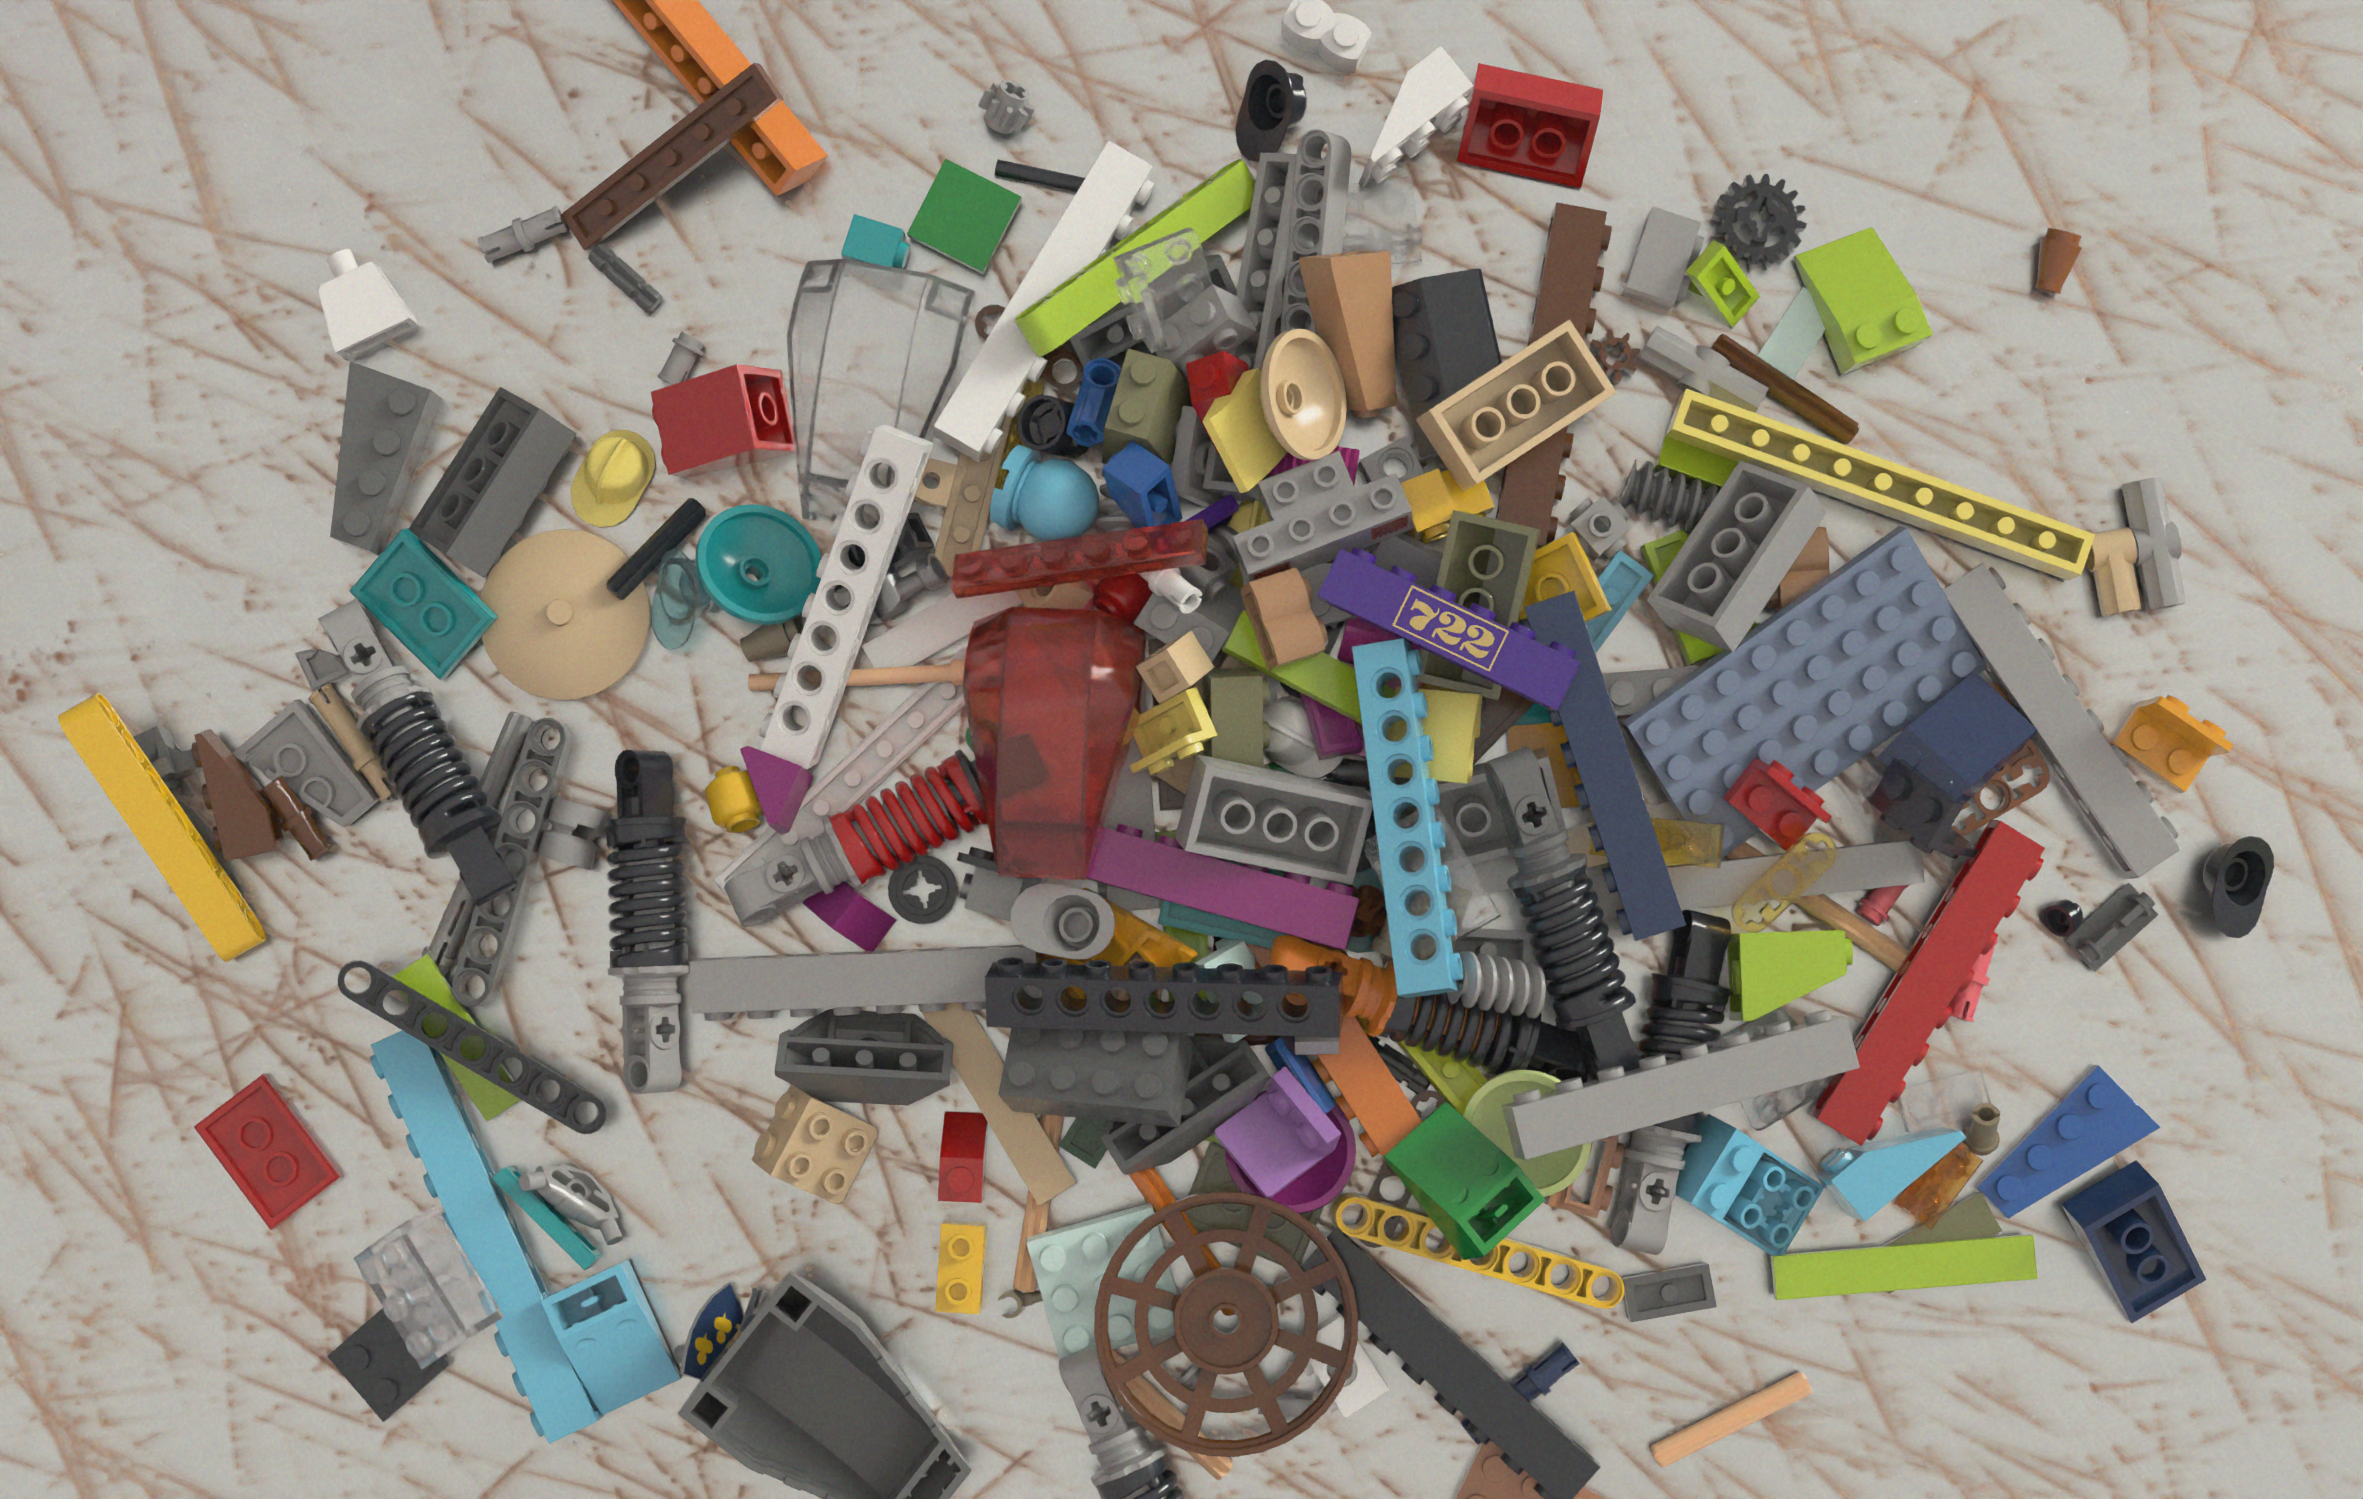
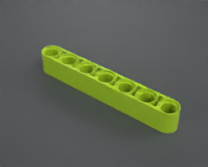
M1243 158L1237 159L1221 168L1016 316L1014 322L1035 355L1041 357L1065 343L1248 210L1252 205L1256 180Z

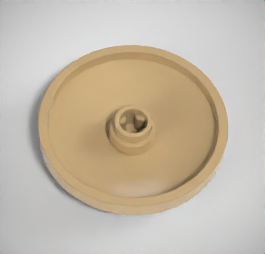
M567 529L538 533L524 539L509 549L492 568L480 596V599L498 616L497 620L484 633L481 639L489 658L500 673L520 689L535 696L555 701H576L591 698L606 692L620 683L633 670L642 657L652 626L651 599L645 580L624 600L616 598L607 589V580L629 557L614 544L597 535Z

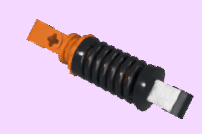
M1291 935L1278 936L1272 942L1268 965H1283L1288 970L1305 971L1306 968L1311 966L1329 967L1332 962H1335V965L1331 968L1332 971L1343 972V1015L1349 1018H1354L1357 1015L1360 1018L1366 1019V1031L1369 1036L1375 1037L1376 1035L1388 1038L1389 1035L1392 1041L1402 1042L1404 1040L1405 1044L1409 1047H1416L1420 1044V1049L1424 1052H1432L1435 1049L1439 1057L1445 1058L1450 1055L1451 1059L1457 1063L1466 1060V1064L1469 1067L1476 1068L1481 1065L1484 1072L1496 1075L1514 1070H1533L1551 1075L1560 1081L1581 1077L1582 1083H1586L1588 1080L1589 1071L1585 1063L1584 1051L1577 1031L1560 1029L1557 1026L1541 1021V1012L1537 1018H1529L1525 1010L1520 1016L1512 1015L1509 1007L1504 1013L1496 1012L1493 1004L1486 1011L1479 1008L1477 1001L1472 1008L1463 1006L1461 996L1456 1003L1451 1004L1447 993L1404 998L1397 995L1393 958L1386 963L1384 968H1380L1377 965H1373L1370 959L1361 957L1358 960L1341 952L1308 943L1299 937ZM1289 993V994H1292V995H1295V996H1298V997H1301V998L1306 999L1302 994H1299V993Z

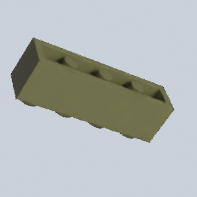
M1254 667L1212 669L1203 676V702L1217 733V736L1204 742V756L1269 769L1268 764H1264L1263 748H1268L1270 745L1268 722H1263V705H1268L1270 699L1268 680L1263 679V675Z

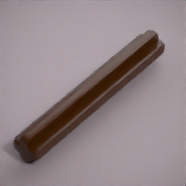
M1721 334L1718 336L1710 349L1724 356L1730 362L1732 368L1768 387V394L1842 443H1850L1858 433L1860 428L1858 422L1727 335Z

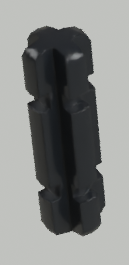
M1366 1034L1396 1081L1402 1083L1404 1080L1408 1083L1406 1087L1416 1094L1428 1089L1431 1081L1419 1069L1413 1067L1414 1063L1411 1059L1386 1043L1384 1046L1378 1043L1380 1039L1376 1036L1372 1037Z

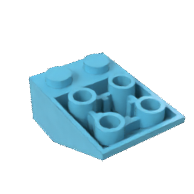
M1708 1114L1702 1124L1700 1132L1702 1136L1701 1142L1690 1143L1682 1156L1686 1163L1684 1170H1679L1675 1195L1768 1254H1784L1825 1187L1737 1128Z
M629 1259L540 1300L559 1344L601 1415L607 1414L682 1378Z

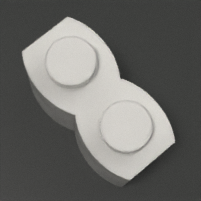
M1292 0L1282 19L1281 26L1282 36L1292 46L1305 52L1319 53L1327 64L1344 72H1356L1369 48L1372 35L1370 29L1361 20L1348 14L1334 13L1323 0Z

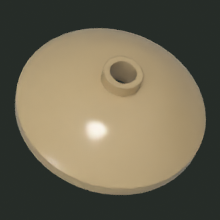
M1307 329L1285 331L1278 335L1271 343L1262 363L1259 388L1263 413L1273 436L1291 455L1302 460L1321 459L1329 455L1336 448L1345 427L1347 401L1343 376L1331 349L1317 334Z

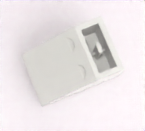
M1442 46L1407 72L1359 180V184L1362 187L1373 179L1377 184L1385 180L1396 170L1397 166L1395 163L1401 157L1407 154L1409 158H1413L1430 143L1427 138L1439 129L1442 133H1445L1461 120L1462 116L1460 113L1469 105L1467 98L1474 85Z

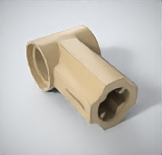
M2125 527L2093 533L2095 537L2086 560L2088 570L2094 573L2101 615L2111 616L2140 610L2141 603L2133 567L2137 560V548L2131 529Z

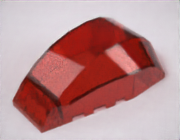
M1014 606L973 622L965 656L962 689L998 876L1087 879L1104 828L1103 824L1109 806L1112 804L1116 785L1122 767L1125 765L1130 750V743L1135 728L1137 729L1142 711L1144 679L1136 666L1145 660L1147 632L1135 624L1101 610Z

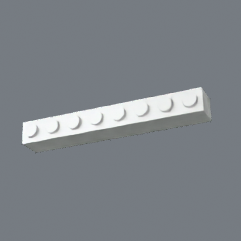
M1107 142L934 425L935 438L977 462L981 460L985 452L991 455L995 451L1004 432L999 430L1007 416L1013 419L1017 415L1026 398L1021 392L1029 380L1035 383L1039 379L1047 364V360L1043 356L1037 357L1014 322V318L1109 250L1115 238L1120 241L1124 239L1134 221V218L1129 215L1137 203L1142 206L1146 203L1154 189L1155 183L1151 181L1153 165L1113 142Z

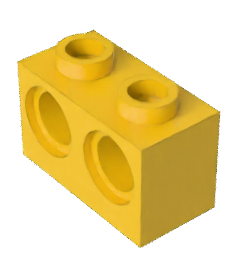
M944 1220L941 1223L935 1312L979 1314L981 1312L987 1238L986 1222Z

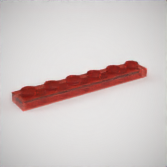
M1203 519L955 554L951 589L955 597L959 599L1206 564L1208 529Z

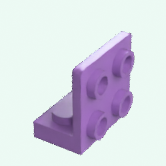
M1286 1066L1271 1077L1268 1090L1216 1128L1214 1133L1216 1139L1262 1195L1268 1199L1272 1198L1333 1152L1341 1135V1132Z

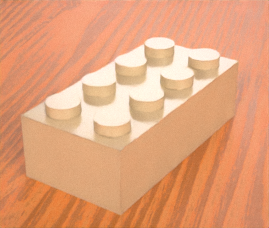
M1569 319L1417 418L1416 421L1462 492H1465L1617 392Z

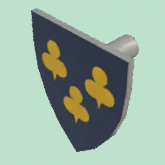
M730 1284L724 1285L710 1296L699 1310L689 1330L686 1344L675 1348L674 1359L676 1362L682 1363L680 1374L700 1380L738 1331L735 1326L736 1324L741 1325L743 1315Z

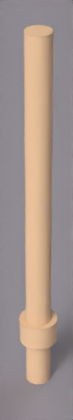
M970 659L952 660L951 664L852 669L846 687L952 681L953 686L971 685L972 680L1005 679L1004 662L971 663ZM805 671L806 679L810 684L814 686L821 685L822 675L820 671ZM782 673L749 674V690H774Z

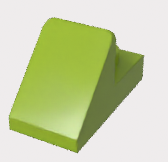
M1715 240L1706 247L1686 271V274L1691 279L1687 291L1732 328L1760 297L1725 245Z

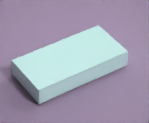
M1802 287L1757 355L1791 379H1794L1825 332L1824 325L1808 289Z

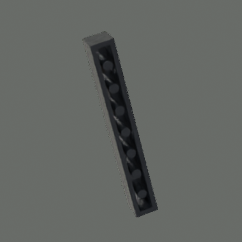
M1338 1227L1334 1228L1326 1238L1331 1242L1346 1267L1354 1289L1358 1322L1361 1321L1373 1332L1368 1339L1387 1356L1391 1351H1394L1404 1360L1405 1363L1401 1366V1369L1417 1384L1421 1385L1426 1380L1437 1390L1438 1393L1434 1396V1399L1450 1414L1454 1415L1459 1410L1469 1419L1471 1423L1467 1426V1429L1483 1444L1487 1445L1492 1440L1501 1448L1504 1453L1500 1456V1459L1518 1475L1525 1470L1534 1478L1537 1483L1533 1489L1543 1499H1573L1600 1469V1463L1347 1234L1343 1233ZM1317 1248L1301 1268L1306 1271L1327 1260L1321 1250ZM1336 1278L1312 1287L1319 1295L1323 1296L1326 1292H1329L1340 1302L1335 1309L1344 1317L1341 1291Z

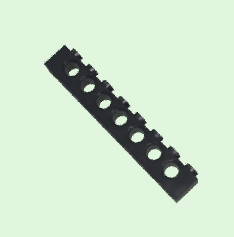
M1009 957L993 962L985 976L987 1027L1340 1037L1343 1024V972L1332 971L1331 968L1326 966H1311L1306 968L1305 971L1288 970L1283 965L1275 964L1263 966L1261 969H1243L1242 965L1234 963L1221 964L1217 968H1199L1198 964L1192 962L1176 963L1172 967H1155V964L1149 961H1136L1128 966H1114L1106 960H1091L1084 965L1067 964V961L1063 959H1047L1040 964L1024 963L1020 958ZM1032 985L1037 987L1042 992L1043 997L1033 998L1024 991L1023 986ZM1071 986L1079 987L1085 992L1087 998H1073L1068 993L1067 988ZM1122 988L1129 993L1130 999H1116L1111 994L1110 989ZM1157 989L1168 990L1175 999L1169 1002L1162 1001L1156 997L1154 991ZM1202 990L1212 991L1217 995L1219 1001L1214 1003L1205 1002L1199 997L1198 992ZM1248 991L1256 992L1262 997L1263 1002L1259 1004L1248 1003L1242 997V993ZM1289 993H1299L1308 1002L1304 1005H1294L1287 1000L1286 995Z

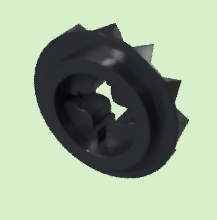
M917 855L914 861L909 864L901 862L899 869L893 871L888 884L889 900L894 910L907 921L917 924L935 922L945 917L956 901L957 882L954 874L938 858L928 855ZM918 871H922V877H925L927 884L941 885V889H935V892L929 893L928 908L925 909L924 903L921 902L919 896L905 895L904 891L911 890L912 887L918 885Z

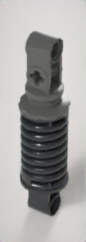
M1523 747L1485 762L1486 778L1496 797L1511 841L1507 851L1509 857L1514 858L1515 864L1518 866V872L1508 878L1507 884L1512 889L1514 897L1520 899L1521 904H1523L1519 909L1520 915L1526 918L1535 916L1529 919L1524 927L1528 933L1535 934L1530 939L1531 947L1538 950L1542 949L1536 954L1535 959L1538 964L1547 965L1542 971L1545 980L1550 981L1546 990L1555 1000L1552 1008L1556 1016L1555 1023L1557 1028H1576L1584 1051L1585 1063L1593 1080L1598 1079V1071L1607 1068L1623 1066L1624 1072L1640 1068L1639 1060L1641 1059L1631 1039L1622 1013L1636 1003L1634 993L1628 988L1621 986L1625 982L1626 976L1623 971L1617 969L1620 959L1613 952L1615 944L1608 936V924L1602 921L1603 909L1596 905L1598 895L1591 889L1593 880L1585 872L1587 868L1586 854H1570L1567 843H1565L1568 839L1566 829L1558 828L1553 808L1542 781L1539 763L1529 747ZM1527 807H1532L1533 813L1527 816V821H1523L1522 815L1528 812Z

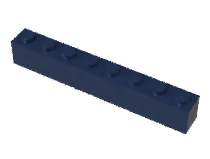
M1575 591L1524 607L1527 618L1519 620V623L1536 633L1533 640L1548 647L1552 641L1563 644L1576 651L1573 659L1580 662V667L1558 713L1549 710V714L1554 728L1563 725L1568 742L1562 743L1560 746L1568 769L1576 767L1581 780V784L1574 785L1582 811L1590 808L1595 825L1588 827L1595 852L1604 850L1609 867L1602 869L1609 894L1618 892L1623 906L1622 909L1615 911L1623 936L1632 933L1635 942L1685 926L1686 923Z

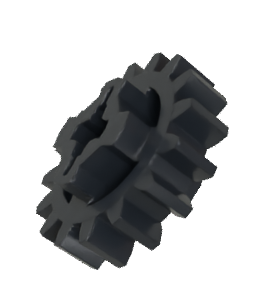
M1751 174L1746 175L1743 180V188L1736 182H1732L1728 187L1731 197L1721 194L1718 198L1717 203L1724 210H1715L1712 214V220L1721 222V225L1715 228L1712 234L1713 237L1724 236L1725 242L1723 245H1725L1727 250L1732 248L1735 251L1733 258L1736 262H1739L1743 256L1747 257L1749 268L1753 269L1759 259H1763L1765 266L1769 268L1775 263V254L1784 261L1790 255L1787 246L1797 248L1802 241L1794 233L1803 232L1806 228L1807 223L1797 220V217L1802 215L1806 209L1803 205L1794 206L1793 200L1798 195L1796 190L1788 194L1782 191L1785 186V180L1781 179L1773 186L1770 185L1769 174H1764L1759 183H1755ZM1753 195L1749 206L1734 208L1738 201ZM1772 199L1780 205L1783 212H1780L1778 210V208L1772 202ZM1760 207L1761 221L1766 223V225L1758 235L1759 228H1757V222L1752 218ZM1734 230L1739 231L1742 237L1746 240V243H1744L1738 238ZM1784 235L1778 243L1764 248L1769 236Z

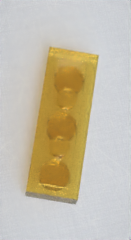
M1650 817L1665 863L1721 868L1725 825ZM1590 840L1589 854L1606 856L1604 850L1595 852L1592 840Z

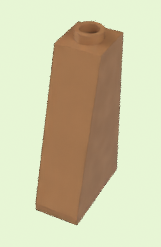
M1355 250L1299 258L1300 270L1316 333L1331 349L1343 376L1347 410H1354V417L1368 418L1379 416V409L1397 406L1390 251Z

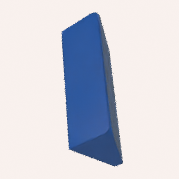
M1281 1036L1265 1047V1051L1276 1069L1279 1071L1286 1066L1325 1114L1336 1106L1335 1099L1306 1055H1295L1294 1036Z

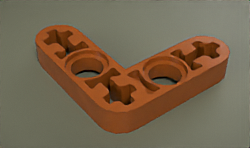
M1987 682L2011 705L2004 691L1998 685ZM2032 739L1970 799L1972 808L1981 816V819L1977 820L1975 813L1969 814L1960 820L1962 827L1960 830L1956 826H1951L1954 831L1962 837L1989 823L1990 819L1994 820L2039 794L2047 787L2050 781V771ZM2023 765L2027 769L2035 768L2038 772V775L2033 778L2035 786L2033 787L2030 783H2026L2012 789L2018 794V797L2014 799L2011 787L2002 779V776L2006 774L2007 781L2010 782L2024 774L2021 768ZM1988 785L1998 787L2003 796L2001 805L1995 810L1986 808L1980 800L1982 789ZM1967 802L1961 810L1969 807L1970 804Z

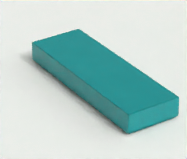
M514 1165L503 1167L492 1180L584 1271L591 1268L602 1257V1252L565 1216L553 1209L554 1206L546 1202L545 1198L537 1190L523 1191L519 1185V1178L522 1173Z

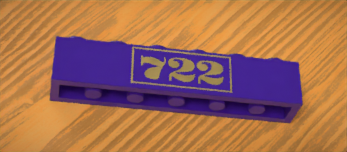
M1353 547L1349 553L1340 548L1317 595L1320 601L1400 639L1404 638L1409 643L1558 713L1580 667V662L1573 659L1576 651L1555 641H1552L1549 647L1533 640L1536 634L1534 631L1518 623L1512 622L1509 628L1493 621L1496 616L1494 612L1478 604L1472 603L1470 609H1467L1453 602L1456 595L1440 586L1432 584L1430 590H1427L1414 583L1417 576L1400 567L1393 565L1389 572L1375 565L1377 557L1362 549Z

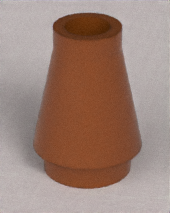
M2047 229L2045 238H2040L2036 289L2061 294L2062 287L2082 250V247L2079 246L2080 235L2058 229Z

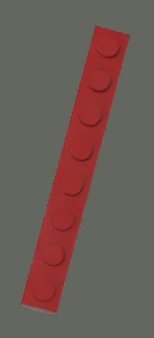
M1990 819L1974 845L1978 848L1977 854L1974 858L1967 857L1855 1038L1854 1046L1860 1068L1833 1075L1809 1113L1860 1146L1863 1145L1866 1139L1871 1141L1879 1132L1884 1120L1880 1117L1889 1102L1895 1103L1903 1093L1906 1086V1081L1903 1078L1911 1065L1916 1067L1924 1059L1929 1049V1044L1926 1043L1934 1028L1939 1030L1946 1023L1952 1012V1007L1948 1006L1957 991L1963 992L1968 987L1975 974V970L1971 969L1980 954L1986 955L1993 947L1998 937V933L1994 932L2003 917L2009 918L2021 899L2017 895L2025 880L2031 881L2043 865L2044 860L2040 856L2045 848L2000 820Z

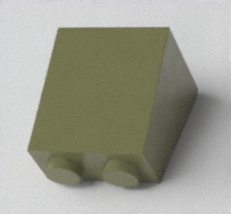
M1131 349L1127 350L1104 428L1101 463L1107 464L1112 455L1120 452L1132 440L1168 465L1173 461L1176 447L1175 427L1181 418L1182 407H1193L1191 403L1189 383L1170 360Z

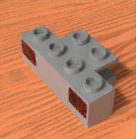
M1337 451L1321 459H1316L1259 481L1258 485L1262 493L1260 494L1261 502L1270 522L1234 535L1233 540L1236 554L1248 582L1295 567L1299 572H1302L1318 564L1334 560L1340 548L1350 553L1353 547L1363 549L1412 530L1413 515L1396 473L1355 488L1342 456Z

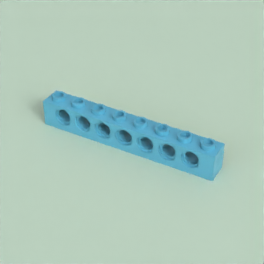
M1404 638L1353 646V658L1397 995L1404 998H1413L1458 991L1457 980L1463 979V967L1459 953H1453L1451 936L1457 935V923L1454 910L1447 909L1445 892L1451 891V878L1448 866L1441 865L1439 848H1445V833L1442 822H1436L1434 805L1440 802L1439 789L1436 779L1430 778L1428 761L1434 760V751L1430 735H1424L1422 718L1428 717V706L1424 692H1418L1416 675H1422L1421 656L1419 650L1413 649L1412 645ZM1400 678L1402 686L1398 695L1393 698H1385L1383 695L1385 683L1389 679ZM1396 721H1406L1407 733L1404 738L1396 742L1390 741L1388 733L1391 725ZM1410 763L1413 768L1412 778L1406 784L1397 785L1394 780L1396 769L1402 764ZM1415 806L1419 812L1417 823L1411 828H1402L1400 824L1401 813L1406 808ZM1414 850H1422L1425 857L1422 868L1416 872H1409L1406 868L1407 856ZM1427 893L1430 898L1429 910L1422 916H1415L1411 909L1413 899L1418 894ZM1433 937L1436 942L1435 954L1428 960H1421L1417 954L1419 942L1423 938Z

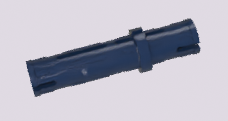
M1562 1341L1533 1366L1530 1363L1523 1368L1525 1372L1513 1381L1512 1384L1532 1401L1541 1394L1546 1396L1550 1393V1387L1566 1373L1580 1365V1363ZM1467 1418L1462 1420L1460 1423L1477 1445L1480 1444L1481 1441L1467 1429L1471 1421Z

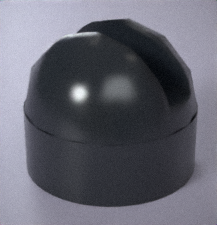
M2068 899L2056 901L2044 912V922L2047 928L2059 937L2069 936L2079 928L2083 921L2081 907Z

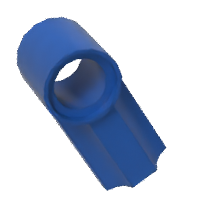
M1092 359L1084 367L1081 386L1067 426V434L1075 440L1076 444L1091 447L1096 443H1103L1105 424L1121 373L1120 367L1109 359Z

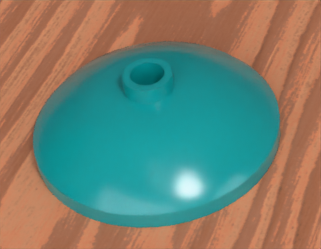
M749 504L729 508L709 522L697 544L695 556L696 569L704 590L725 612L749 623L772 625L784 623L802 614L808 596L811 593L816 594L821 578L816 576L822 558L813 537L793 517L772 507ZM746 573L753 574L757 581L749 579Z

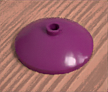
M1263 1091V1092L1259 1093V1094L1256 1096L1255 1099H1257L1259 1096H1261V1095H1262L1263 1093H1265L1266 1091ZM1337 1105L1326 1113V1116L1341 1132L1335 1150L1270 1198L1291 1207L1301 1215L1314 1212L1332 1202L1346 1187L1353 1172L1356 1158L1355 1136L1347 1117ZM1225 1150L1227 1168L1238 1190L1263 1196Z

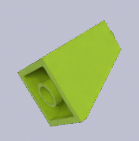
M1845 930L1731 934L1729 945L1726 949L1728 988L1733 990L1732 997L1728 999L1729 1020L1753 1021L1846 975L1847 965H1852L1853 946L1851 939H1845Z

